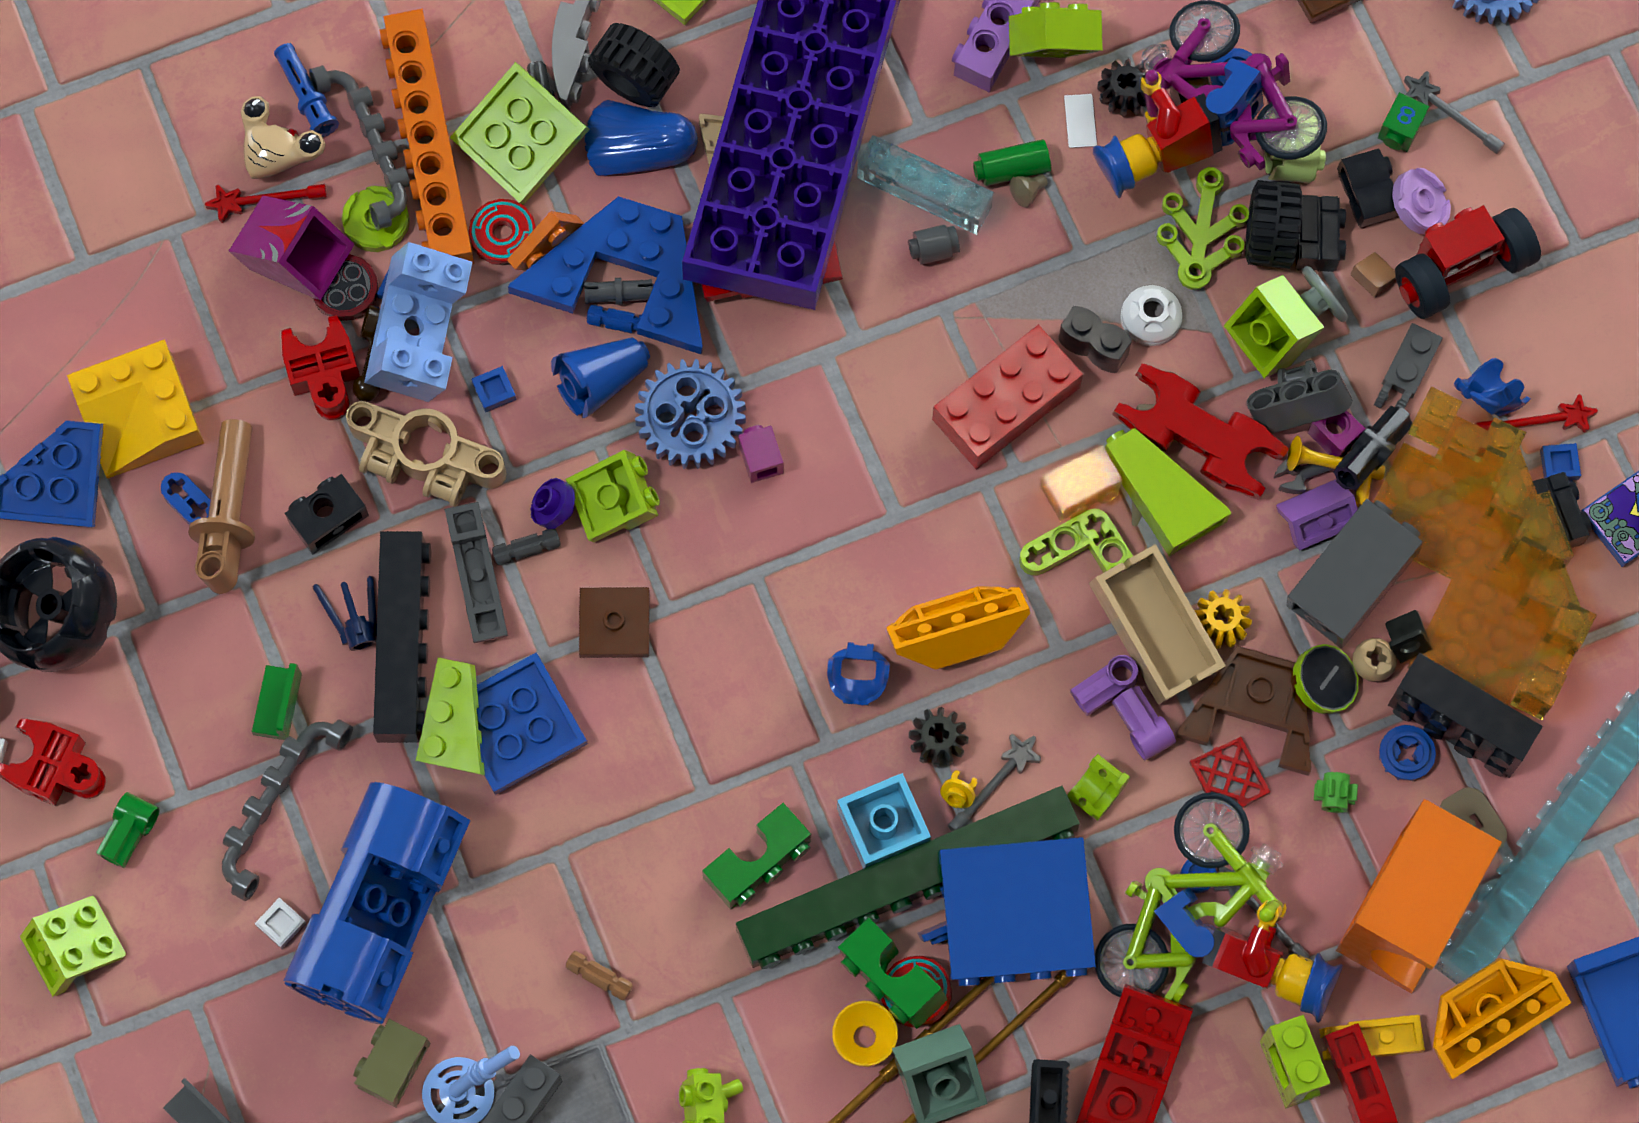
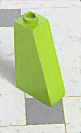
M1136 428L1127 433L1124 430H1120L1106 440L1107 444L1102 453L1103 457L1169 557L1228 521L1231 515L1229 508Z

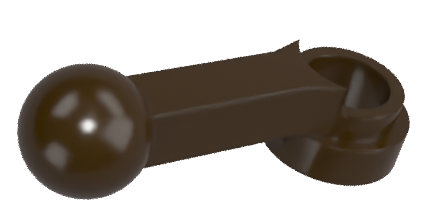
M371 304L367 308L360 337L367 339L369 348L362 375L353 383L355 397L364 402L373 401L380 392V387L364 383L380 307Z

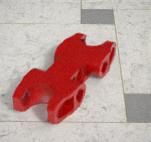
M1142 363L1135 376L1153 389L1156 395L1155 406L1149 410L1140 411L1127 404L1118 403L1112 415L1130 430L1136 428L1161 451H1167L1173 440L1178 441L1206 458L1200 469V473L1227 490L1236 491L1259 500L1266 488L1248 474L1245 468L1247 455L1253 452H1261L1274 459L1282 460L1289 448L1273 436L1264 425L1240 412H1233L1227 423L1194 405L1201 394V391L1195 385L1175 373L1162 371Z

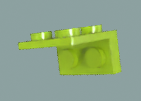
M94 896L32 918L20 935L52 997L65 993L76 977L122 960L126 955Z

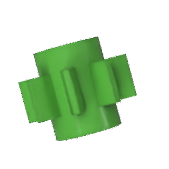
M1324 773L1323 781L1317 780L1315 784L1314 801H1322L1321 809L1332 813L1347 812L1348 804L1355 805V801H1357L1358 784H1350V775L1346 773Z

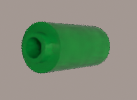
M1044 139L978 153V161L973 162V169L976 180H982L984 186H990L1011 181L1013 177H1029L1051 172V161L1047 144Z

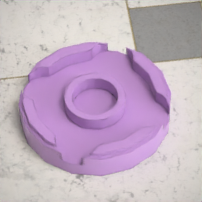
M1425 168L1411 169L1399 175L1393 184L1392 197L1394 208L1402 222L1418 234H1425V231L1436 223L1442 222L1445 225L1450 218L1451 205L1450 200H1446L1443 194L1446 191L1443 183L1434 173Z

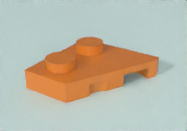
M550 211L511 254L507 261L515 270L526 271L581 227L584 222L574 214Z

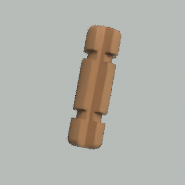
M574 951L566 962L568 970L577 975L581 973L582 978L606 992L610 990L611 995L620 1000H625L632 990L633 986L630 981L621 976L617 978L616 973L593 960L587 961V957L577 951Z

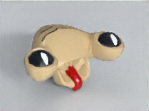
M250 97L243 103L241 117L245 129L244 161L252 179L271 177L298 164L313 161L324 152L326 144L320 133L310 130L299 136L298 132L294 129L279 127L275 124L268 126L266 122L269 117V102L263 97Z

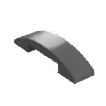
M479 502L444 509L473 642L478 643L508 636Z

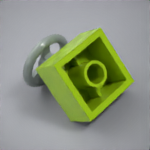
M1305 266L1302 269V273L1312 287L1310 290L1299 296L1284 275H1281L1257 286L1224 324L1225 329L1263 378L1277 373L1280 368H1287L1293 364L1324 329V326L1317 319L1324 311L1329 309L1340 322H1345L1348 318L1346 311L1318 274L1309 266Z

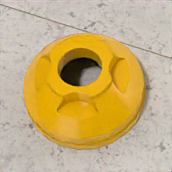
M858 1001L846 1006L838 1014L832 1028V1039L838 1054L844 1060L859 1067H870L885 1061L892 1054V1048L896 1046L898 1039V1029L894 1017L885 1007L872 1001ZM862 1027L870 1028L876 1036L875 1042L867 1048L858 1046L854 1041L855 1032Z

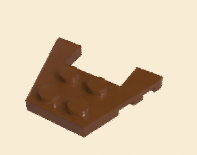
M1237 646L1225 662L1226 666L1220 669L1206 692L1180 726L1176 737L1207 746L1217 712L1287 733L1278 767L1309 776L1312 766L1309 752L1308 707L1296 693L1294 686L1297 684L1296 675L1293 676L1295 662Z

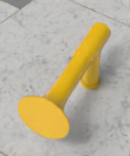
M1296 436L1289 448L1287 467L1289 471H1293L1300 464H1314L1336 469V466L1342 461L1343 457L1311 450L1302 444L1300 436ZM1384 465L1377 471L1374 469L1356 490L1355 501L1357 507H1360L1366 498L1369 499L1371 478L1376 480L1383 479L1385 474Z

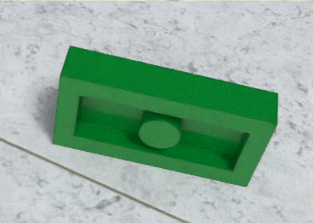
M290 663L289 668L266 665L252 728L254 736L285 740L289 737L302 677L297 664Z

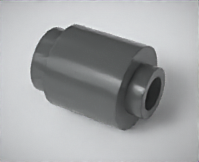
M944 224L914 231L913 239L908 240L912 259H918L921 265L952 258L954 253L960 252L959 239L954 226L946 227Z

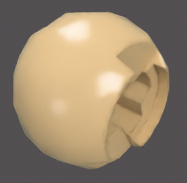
M1370 638L1362 641L1356 647L1353 653V665L1359 676L1367 681H1381L1393 674L1397 665V657L1390 649L1388 642L1381 638ZM1372 653L1379 655L1378 661L1380 662L1377 666L1371 665L1370 657Z

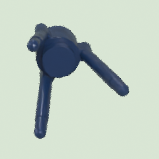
M368 576L369 621H366L365 616L357 615L348 584L346 582L341 583L343 597L350 619L345 622L346 628L320 586L315 584L313 590L337 629L342 645L348 644L351 651L361 650L376 643L375 636H377L373 576Z

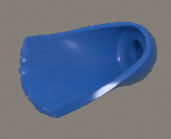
M605 100L594 108L587 122V127L590 130L585 134L584 138L586 143L585 150L588 152L587 158L590 160L589 164L598 176L650 171L675 166L687 161L695 153L698 142L695 126L688 118L681 114L652 111L610 100Z

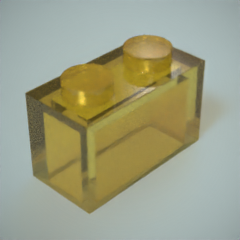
M1101 445L1042 475L1040 487L1058 519L1061 521L1067 517L1072 519L1089 510L1088 507L1098 501L1101 504H1105L1116 498L1123 479L1105 448Z

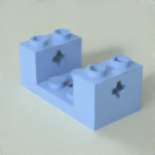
M411 242L405 244L391 257L364 383L429 402L446 389L453 357L444 355L442 352L452 304L465 295L472 267L471 261ZM405 320H414L419 325V335H410L405 330Z

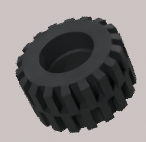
M622 23L610 25L588 57L590 67L607 87L626 100L646 107H656L680 73L676 60L661 43L642 30Z
M1258 180L1254 185L1249 205L1245 241V257L1248 265L1290 269L1294 263L1302 217L1303 198L1299 184Z

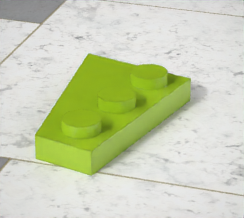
M438 657L415 761L485 775L484 763L481 762L480 752L482 736L481 731L478 730L477 708L479 703L475 665Z

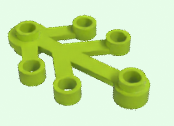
M1214 167L1202 169L1197 177L1196 188L1201 193L1196 224L1183 209V199L1179 194L1171 192L1163 198L1162 210L1167 215L1172 216L1193 244L1191 256L1177 240L1178 231L1174 225L1170 223L1162 224L1158 228L1156 235L1158 243L1166 246L1180 265L1178 268L1179 281L1183 286L1192 290L1205 287L1211 279L1213 269L1230 258L1239 257L1244 249L1243 239L1240 236L1231 235L1225 239L1223 248L1204 258L1206 246L1235 227H1243L1247 224L1249 218V209L1245 205L1236 204L1232 206L1228 216L1210 227L1214 197L1221 192L1224 184L1222 172ZM1211 175L1214 176L1217 181L1215 183H1209L1205 180V177ZM1174 200L1178 203V206L1170 208L1166 202ZM1241 212L1245 218L1238 220L1234 218L1233 213ZM1163 231H1169L1172 233L1173 237L1170 239H1165L1162 237L1161 233ZM1236 243L1240 249L1233 251L1229 249L1228 244ZM1198 268L1201 274L1193 276L1190 274L1189 269Z

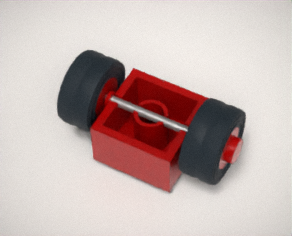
M1484 205L1475 210L1469 207L1459 212L1454 217L1455 220L1445 225L1439 222L1429 227L1425 231V236L1419 245L1417 254L1409 260L1401 262L1395 268V277L1401 296L1411 311L1420 319H1426L1446 309L1450 305V295L1447 287L1493 264L1495 258L1511 273H1517L1537 263L1541 258L1540 244L1532 225L1521 211L1516 208H1509L1491 217Z

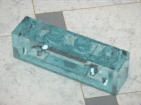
M872 135L858 161V179L975 235L978 234L992 208L993 191L877 136ZM878 175V176H880V177L886 179V182L883 181V180H881V179H879V178H877V177H875V176ZM953 212H956V213L960 214L961 217H959V216H957V215H954V214H952V213H953Z

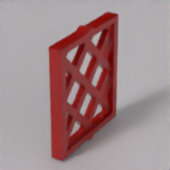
M1242 737L1236 738L1220 747H1214L1213 750L1189 761L1205 793L1215 792L1229 796L1232 799L1238 800V804L1242 808L1270 794V790ZM1231 746L1237 747L1234 758L1221 754L1222 750ZM1241 750L1243 751L1248 763L1238 760ZM1210 756L1215 757L1212 768L1200 765V761ZM1219 759L1232 763L1229 774L1216 770ZM1236 764L1249 768L1245 779L1233 776ZM1200 770L1210 773L1207 783ZM1252 771L1260 784L1249 781ZM1214 775L1227 779L1223 790L1211 786ZM1231 781L1243 784L1240 796L1227 792ZM1248 786L1260 790L1259 794L1249 799L1244 797ZM1209 800L1218 818L1235 811L1232 807L1228 809L1222 808L1224 804L1222 801H1219V804H1217L1215 800Z

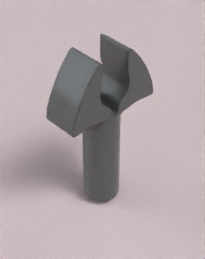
M1286 459L1278 467L1274 478L1284 474L1297 475L1294 481L1281 484L1278 490L1289 494H1302L1306 491L1304 485L1306 479L1335 469L1307 464L1304 466L1298 465L1293 471H1289Z

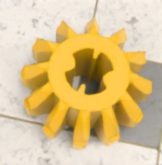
M1224 589L1221 598H1219L1214 590L1210 591L1208 595L1209 600L1200 598L1197 603L1199 609L1194 610L1210 639H1215L1214 646L1216 649H1220L1223 640H1225L1230 648L1234 647L1236 638L1244 640L1247 636L1245 629L1250 628L1252 620L1246 617L1250 613V606H1239L1242 596L1237 595L1232 600L1229 598L1230 592L1228 589ZM1217 614H1220L1222 618H1229L1227 624H1224L1222 620H1215Z

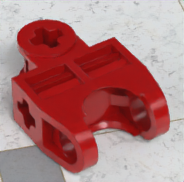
M338 316L327 317L330 327H326V337L321 343L314 346L301 343L297 336H294L292 328L282 330V356L294 396L310 392L317 413L322 418L337 420L347 413L350 404L344 382L355 380L360 374L349 337ZM333 395L334 400L327 402V396Z
M19 719L15 729L31 738L34 746L33 753L23 763H10V765L0 763V777L26 795L56 806L63 790L84 799L97 797L104 790L106 785L105 774L93 759L81 755L86 742L80 735L48 722ZM88 774L91 775V777L89 778V780H87V779H82L81 782L79 781V777H80L81 775H82V776H87Z

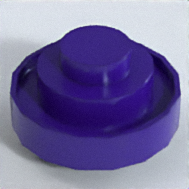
M558 478L549 479L543 483L535 493L530 508L531 518L534 523L549 530L557 528L569 519L574 511L575 492L573 487Z

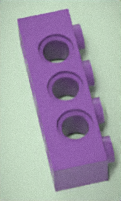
M984 0L982 3V8H984L980 18L975 16L967 30L968 40L965 45L960 43L953 54L952 62L955 63L954 76L990 93L1010 56L1009 16L1022 13L1021 8L1037 7L1040 0ZM1000 18L1005 20L1007 23L1004 25H996L992 22V20ZM981 45L989 46L992 50L989 52H981L977 49V47Z

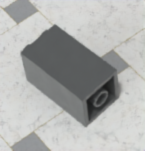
M1366 498L1287 596V607L1341 649L1420 553L1423 543L1418 538L1421 534L1416 528L1405 521L1401 525L1391 517L1393 512L1379 500L1372 503Z

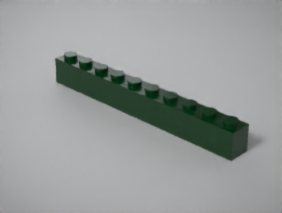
M1063 785L738 921L735 923L736 931L752 968L761 966L762 969H767L780 963L781 956L790 952H794V955L803 954L814 948V942L826 938L827 941L836 940L847 934V928L857 924L861 925L868 918L875 923L880 920V914L892 910L893 914L900 913L913 905L911 901L924 896L926 900H930L940 896L942 893L939 887H942L943 884L941 865L939 864V850L1069 839L1075 837L1074 832L1078 831L1080 822Z

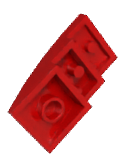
M1125 984L1076 1123H1154L1193 1008Z

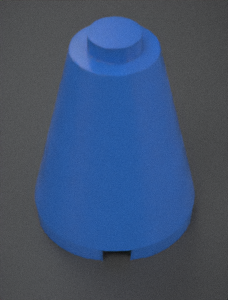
M627 338L558 354L551 360V370L553 376L559 373L562 383L557 385V388L566 405L575 415L578 416L583 413L582 418H586L648 367L650 354L642 341L638 342L635 338Z

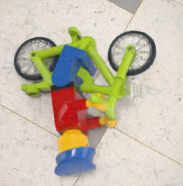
M1215 792L1202 793L1185 802L1175 819L1174 837L1178 849L1193 864L1204 868H1221L1230 864L1235 872L1171 874L1165 868L1152 869L1145 877V886L1148 892L1141 889L1143 884L1138 881L1131 882L1125 892L1129 897L1138 896L1144 900L1137 924H1123L1111 929L1099 941L1095 951V971L1098 979L1109 992L1118 997H1121L1125 984L1150 993L1156 992L1165 982L1169 967H1176L1175 981L1164 998L1179 1003L1189 988V984L1185 983L1184 980L1196 962V957H1204L1202 963L1263 988L1268 989L1271 985H1274L1276 996L1300 1006V1011L1313 1014L1318 1023L1321 1022L1343 965L1332 966L1328 964L1320 953H1317L1314 961L1294 953L1290 954L1287 959H1284L1283 952L1271 947L1277 930L1274 926L1276 921L1284 918L1287 907L1286 903L1283 906L1282 902L1277 900L1266 886L1267 883L1265 881L1270 874L1274 875L1277 868L1282 869L1284 866L1279 861L1282 854L1263 843L1261 848L1256 846L1251 848L1253 852L1249 859L1251 864L1247 862L1241 855L1247 846L1250 834L1246 813L1234 799ZM1241 886L1226 904L1200 902L1190 906L1198 900L1191 888ZM1175 888H1187V889H1184V890H1182V891H1180V892L1178 893ZM1253 895H1256L1262 903L1257 910V917L1260 921L1258 926H1253L1249 937L1225 928L1224 926ZM1156 915L1171 932V952H1168L1164 941L1152 930ZM1214 916V924L1219 928L1208 923L1203 924L1199 918Z

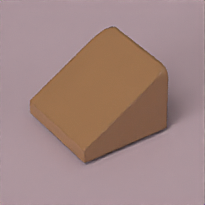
M1376 252L1357 263L1351 272V276L1374 298L1396 279L1395 270Z

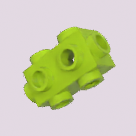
M706 1068L688 1070L687 1079L682 1082L679 1089V1103L684 1108L685 1114L683 1123H725L724 1112L728 1109L727 1099L743 1092L741 1081L735 1079L722 1085L721 1073H709Z

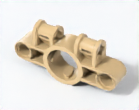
M364 401L355 402L347 410L346 420L352 435L359 441L367 443L359 466V471L364 474L369 471L386 478V482L393 484L402 469L411 478L425 481L423 496L429 498L432 495L448 501L451 507L459 505L469 482L484 488L493 489L501 486L506 479L507 473L501 454L494 449L459 437L453 422L442 412L434 409H418L403 416ZM368 416L372 418L366 426L355 425V422L360 417ZM430 426L440 433L442 431L447 432L451 442L446 444L443 457L435 463L424 465L420 460L410 461L402 453L403 444L409 442L411 432L417 428ZM487 464H496L498 466L497 471L493 474L481 472L482 468Z

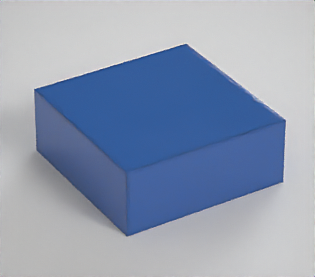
M503 366L471 379L485 413L517 400Z
M1576 443L1541 447L1540 455L1544 478L1565 472L1569 481L1580 479L1581 471Z

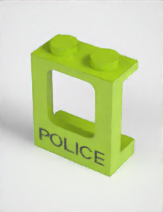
M1304 1015L1269 1026L1260 1039V1044L1285 1109L1319 1097L1321 1095L1319 1088L1331 1083Z

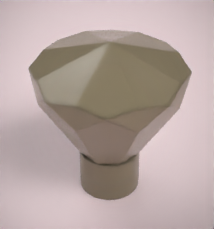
M1043 174L1034 178L1013 177L1009 183L1014 200L1022 207L1030 206L1038 191L1048 184Z

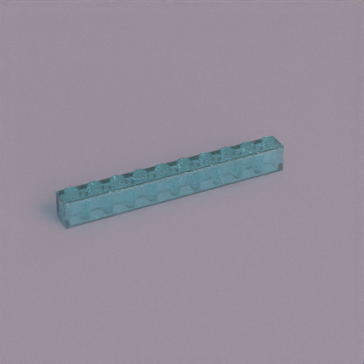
M1639 688L1634 694L1629 691L1624 694L1615 707L1621 712L1614 721L1609 718L1605 720L1595 734L1601 738L1594 748L1587 745L1576 760L1581 765L1575 775L1569 772L1565 775L1556 788L1561 792L1554 803L1548 799L1536 815L1541 821L1535 830L1527 827L1516 842L1521 847L1514 858L1508 854L1497 868L1496 872L1501 876L1493 886L1487 882L1476 897V900L1481 903L1476 911L1472 913L1467 910L1458 922L1456 928L1460 930V933L1454 941L1448 940L1439 957L1440 960L1434 967L1457 985L1494 962L1639 762Z

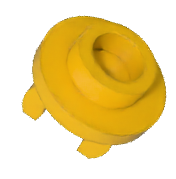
M955 770L951 778L943 783L940 789L941 796L947 804L954 808L970 807L975 800L974 791L977 779L973 777L968 784L958 779L960 771Z

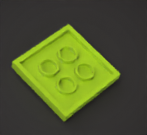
M515 62L450 136V139L510 195L524 205L590 129L520 64Z

